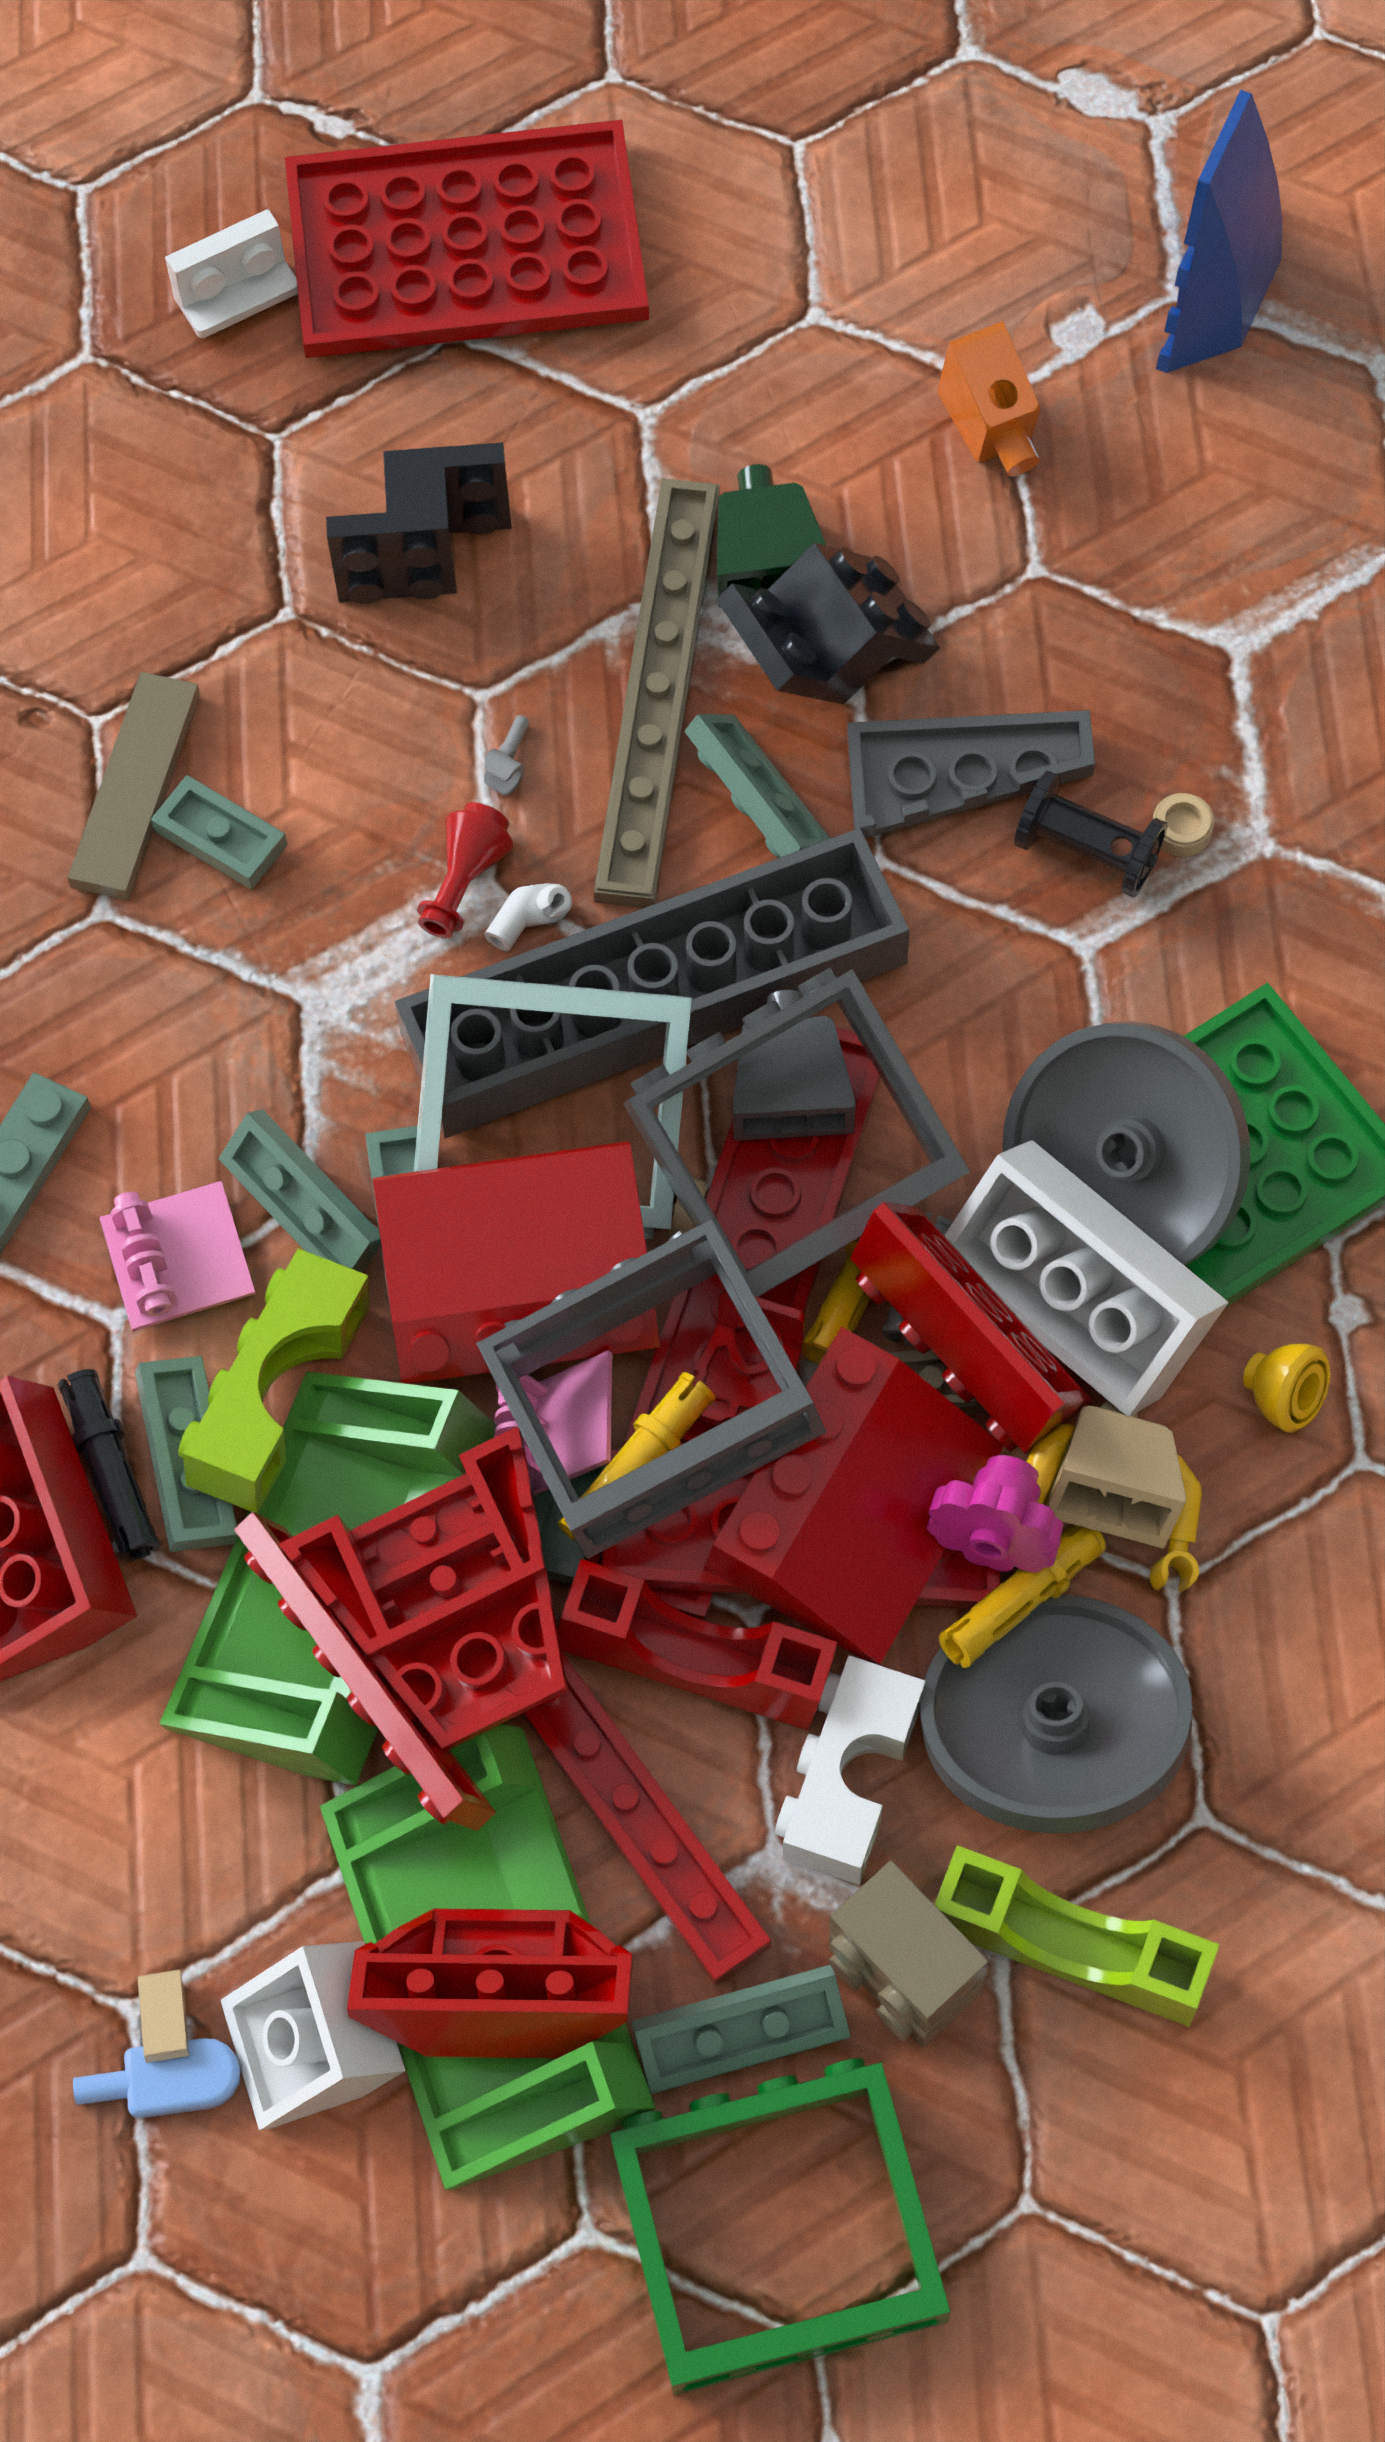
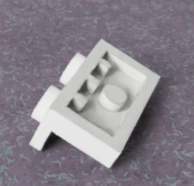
M269 209L165 257L174 299L199 338L210 336L298 294L296 276L285 261L279 225Z

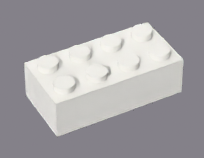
M1033 1140L996 1156L945 1234L946 1238L1038 1340L1127 1416H1132L1161 1399L1229 1303Z

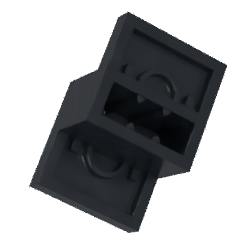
M503 442L383 451L386 512L326 517L327 540L339 602L354 601L360 604H370L388 598L414 597L417 599H433L442 594H456L453 533L469 532L482 535L495 530L512 529Z
M814 542L768 590L764 588L758 590L732 583L716 599L775 689L780 692L844 705L891 657L924 664L940 649V646L928 631L931 623L927 615L915 603L907 600L897 586L900 578L895 569L879 556L872 558L857 554L846 547L838 549Z

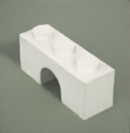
M848 1655L842 1675L830 1672L818 1707V1711L828 1714L820 1737L808 1734L797 1765L796 1772L806 1775L799 1798L786 1796L774 1834L784 1837V1860L860 1885L881 1825L883 1805L863 1799L851 1792L845 1785L841 1773L852 1759L866 1753H878L903 1761L920 1711V1698L925 1686V1680Z

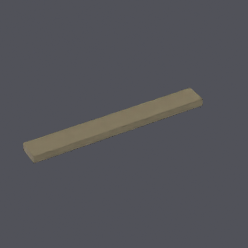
M661 479L594 886V902L643 908L656 904L718 513L720 484Z

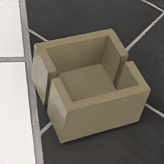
M891 1860L830 1916L828 1949L833 1953V1956L828 1959L829 1964L851 1989L857 1991L863 1985L881 2004L876 2009L878 2017L900 2040L905 2041L911 2036L924 2048L982 1994L985 1982L984 1977L986 1976L989 1961Z

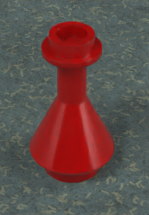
M470 802L464 806L463 810L453 811L445 818L447 874L435 900L421 901L417 907L420 915L418 920L419 926L433 936L445 939L451 938L454 932L460 931L463 928L464 919L456 911L469 883L511 852L513 848V840L507 832L510 825L509 821L501 812L493 807L482 803Z

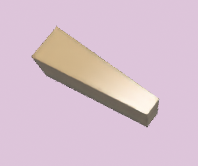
M180 1970L137 1976L143 2051L146 2063L189 2056L185 1990Z

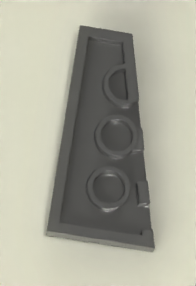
M1090 710L847 722L854 830L860 828L865 838L1031 793L1046 771L1059 775L1060 784L1093 776L1095 759Z

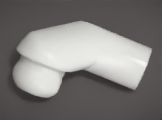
M552 883L529 885L515 889L484 933V937L494 947L502 951H509L524 928L550 924L561 920L570 911L572 906L570 892L561 884Z

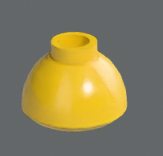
M1289 1344L1276 1348L1268 1355L1261 1352L1254 1354L1245 1367L1243 1384L1245 1388L1253 1391L1256 1405L1268 1421L1287 1433H1293L1308 1425L1322 1407L1330 1384V1364L1326 1352L1318 1346Z

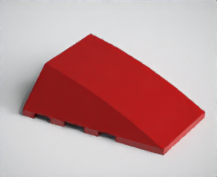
M518 1426L460 1454L459 1458L465 1468V1474L352 1530L348 1528L339 1515H336L278 1544L444 1751L568 1691L523 1437Z

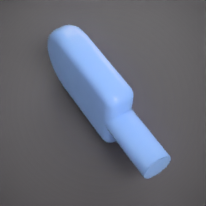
M200 2038L188 2040L189 2056L150 2063L145 2061L143 2046L128 2049L124 2054L125 2071L74 2077V2099L76 2105L127 2098L129 2113L134 2118L211 2109L223 2105L234 2095L240 2083L241 2068L235 2053L227 2044L217 2039Z

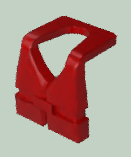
M723 1289L719 1296L717 1326L694 1368L695 1381L692 1383L695 1387L701 1381L714 1394L715 1401L705 1409L697 1420L716 1426L781 1392L765 1361L748 1366L740 1355L734 1332L741 1317L725 1289ZM755 1297L763 1313L775 1320L779 1325L783 1341L782 1347L796 1370L803 1347L805 1314L800 1310Z

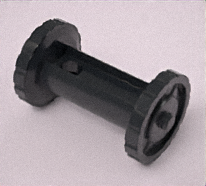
M1046 771L1037 782L1024 807L1016 829L1014 845L1024 850H1029L1039 836L1123 872L1122 893L1133 898L1136 897L1158 861V855L1167 833L1168 823L1154 818L1147 828L1140 832L1058 796L1060 776ZM1116 840H1128L1132 845L1130 853L1126 856L1115 855L1111 847Z

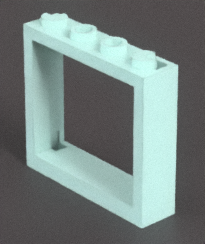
M431 974L414 1172L437 1169L451 1003L666 1022L663 1064L671 1075L686 1066L692 998ZM683 1091L659 1104L658 1119L677 1152ZM655 1158L650 1206L640 1205L645 1239H653L654 1228L671 1229L674 1191Z

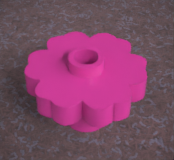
M997 1455L989 1458L986 1467L977 1471L973 1485L953 1480L947 1483V1485L936 1489L928 1512L930 1519L927 1530L936 1537L937 1542L941 1546L955 1551H963L964 1557L971 1563L988 1566L1002 1572L1011 1571L1015 1566L1019 1569L1035 1573L1043 1568L1054 1565L1064 1525L1060 1519L1055 1517V1513L1050 1507L1038 1503L1041 1489L1037 1484L1038 1471L1031 1464L1019 1458Z

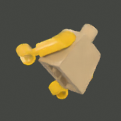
M1107 1401L1100 1408L1094 1406L1083 1407L1075 1425H1059L1032 1447L1026 1462L1031 1464L1039 1474L1037 1484L1041 1489L1038 1503L1050 1507L1055 1513V1517L1063 1522L1163 1549L1169 1540L1168 1554L1156 1561L1150 1569V1583L1156 1590L1166 1585L1169 1576V1565L1177 1569L1180 1575L1179 1593L1189 1588L1197 1580L1199 1566L1196 1559L1188 1552L1189 1543H1196L1202 1489L1196 1476L1183 1458L1177 1454L1171 1430L1164 1425L1138 1419V1412L1132 1416H1127L1110 1401Z

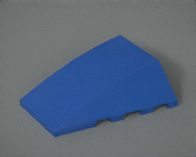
M1240 90L1197 182L1184 244L1189 246L1178 267L1174 285L1179 287L1176 307L1172 306L1168 312L1164 332L1170 335L1159 353L1156 366L1157 370L1165 373L1242 347L1282 259L1283 222L1277 175L1268 138L1253 95L1243 90Z

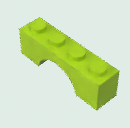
M299 1248L286 1270L278 1268L274 1272L266 1290L265 1308L258 1320L250 1318L244 1325L237 1343L238 1356L230 1370L221 1369L216 1375L208 1395V1405L210 1406L201 1422L193 1420L188 1425L181 1439L178 1451L179 1457L183 1458L186 1486L257 1514L286 1463L284 1429L269 1415L263 1405L267 1391L279 1376L298 1364L316 1359H342L369 1310L368 1275Z
M958 1845L934 1904L968 1941L975 1946L1190 2027L1197 2011L1220 1945L1154 1919L1147 1921L1125 1920L1080 1907L1045 1890L1032 1881L1022 1869Z

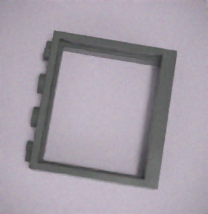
M830 967L797 986L803 998L781 1010L774 999L742 1018L748 1030L728 1042H725L720 1031L688 1049L686 1052L692 1062L671 1075L664 1064L630 1083L636 1095L623 1103L694 1227L712 1219L755 1297H759L859 1238L873 1210L882 1202L913 1206L970 1172L853 969L836 978ZM837 1001L930 1163L746 1270L652 1108Z
M712 1219L683 1234L678 1231L665 1244L638 1258H629L621 1261L608 1274L580 1289H571L559 1294L551 1304L521 1320L504 1323L506 1328L476 1343L570 1531L587 1559L827 1432L811 1397ZM717 1274L781 1392L580 1499L519 1379Z

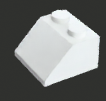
M365 1941L302 1946L220 2000L259 2130L271 2129L364 2097L405 2072L396 2041L348 2017L347 2004L354 1952L357 1948L365 1945Z

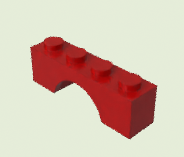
M580 1559L557 1631L562 1651L804 1730H809L819 1705L838 1643L775 1621L752 1628L729 1627L703 1621L687 1615L664 1602L650 1589L645 1579L584 1559Z

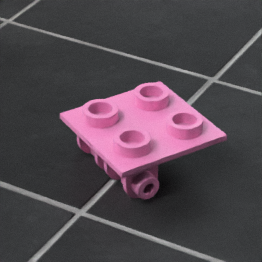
M222 1181L149 1203L140 1200L137 1192L122 1193L114 1199L115 1207L112 1209L111 1214L99 1217L132 1331L256 1294Z
M609 1350L540 1382L530 1377L529 1374L519 1379L570 1480L610 1463L612 1353ZM497 1384L496 1391L499 1394L498 1405L501 1408L495 1413V1424L497 1427L494 1430V1437L518 1426ZM523 1437L532 1493L535 1496L548 1490L549 1487Z

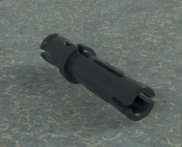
M85 1369L67 1375L68 1381L61 1379L57 1386L72 1419V1425L75 1430L72 1439L78 1453L83 1452L88 1463L106 1518L114 1534L121 1561L130 1562L151 1555L150 1550H159L161 1544L150 1522L144 1500L121 1441L125 1436L123 1427L119 1419L114 1420L103 1395L104 1392L97 1371Z

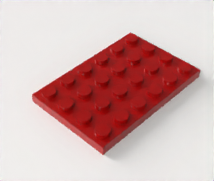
M623 120L284 157L305 358L649 320V304Z

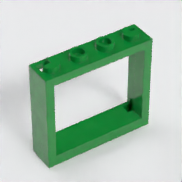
M863 2058L843 2060L827 2066L824 2069L825 2077L799 2084L795 2075L774 2078L759 2084L756 2087L757 2095L731 2101L729 2093L705 2096L689 2104L690 2112L663 2119L661 2111H648L636 2114L621 2122L623 2130L610 2133L613 2152L674 2396L948 2323L950 2316L949 2305L882 2062L865 2066ZM866 2095L919 2290L686 2352L637 2155Z

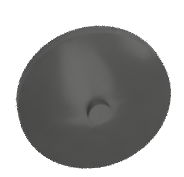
M1134 1021L1105 1023L1077 1030L1050 1045L1033 1061L1020 1079L1007 1109L1003 1129V1152L1033 1140L1184 1266L1203 1256L1222 1238L1240 1209L1247 1188L1251 1161L1250 1138L1243 1108L1234 1088L1220 1067L1206 1052L1178 1033L1153 1024Z
M1061 1595L1056 1599L1050 1597L1035 1608L1030 1615L1004 1637L984 1651L985 1653L976 1659L971 1666L963 1668L961 1663L956 1665L940 1647L927 1670L924 1679L925 1686L920 1698V1714L924 1746L933 1768L951 1792L967 1806L983 1816L1014 1828L1042 1833H1073L1088 1831L1118 1822L1138 1812L1164 1791L1179 1771L1188 1751L1192 1731V1693L1187 1674L1176 1652L1145 1621L1122 1608L1100 1600L1073 1595Z

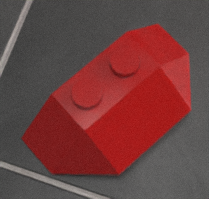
M434 1908L394 1929L377 1943L369 1942L355 1950L347 2013L349 2018L426 2057L557 2059L599 2039L628 2022L633 1968L632 1953L621 1945L616 1946L601 1931L571 1910Z

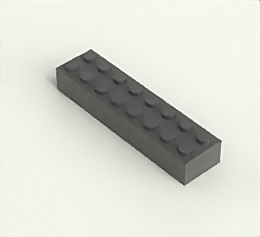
M858 828L460 977L692 998L687 1047L704 1041L719 1031L721 1034L742 1027L744 1023L742 1018L766 1005V998L769 994L780 990L800 992L797 986L830 967L836 978L853 969L861 982L906 965L908 963L910 930L861 829ZM429 988L394 1001L400 1033L420 1081L422 1080ZM451 1003L441 1130L445 1139L663 1057L666 1022Z

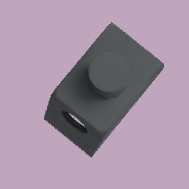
M780 990L769 994L766 998V1003L775 999L781 1010L802 999L803 996L799 991ZM827 1016L809 1017L738 1059L733 1100L734 1141L854 1134L855 1097L832 1018ZM744 1023L742 1033L748 1030Z

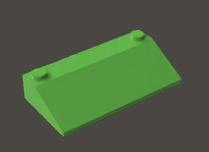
M306 1371L283 1426L286 1463L258 1514L286 1527L292 1536L336 1515H339L348 1528L352 1530L465 1474L466 1471L459 1455L494 1438V1430L497 1425L459 1390ZM237 1536L159 1724L167 1730L304 1776L356 1786L378 1727L365 1722L349 1705L346 1697L352 1691L341 1677L333 1676L317 1661L312 1653V1648L317 1643L307 1630L299 1629L280 1610L278 1601L282 1598V1595L274 1584H268L249 1567L244 1559V1555L249 1550L240 1537Z
M500 1724L450 1749L496 1812L478 1831L452 1821L447 1825L438 1822L428 1813L418 1799V1794L423 1790L412 1774L407 1775L396 1766L320 1805L353 1910L366 1944L369 1942L377 1943L394 1929L434 1908L571 1910L591 1924L524 1730L521 1727ZM626 2023L599 2039L557 2059L426 2057L397 2042L445 2190L460 2188L599 2137L622 2126L621 2122L628 2117L656 2109Z

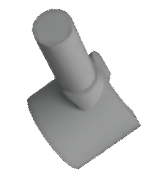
M521 715L516 716L499 750L494 748L485 757V769L487 772L484 775V783L505 796H509L517 788L525 770L523 764L513 759L530 723L526 717Z

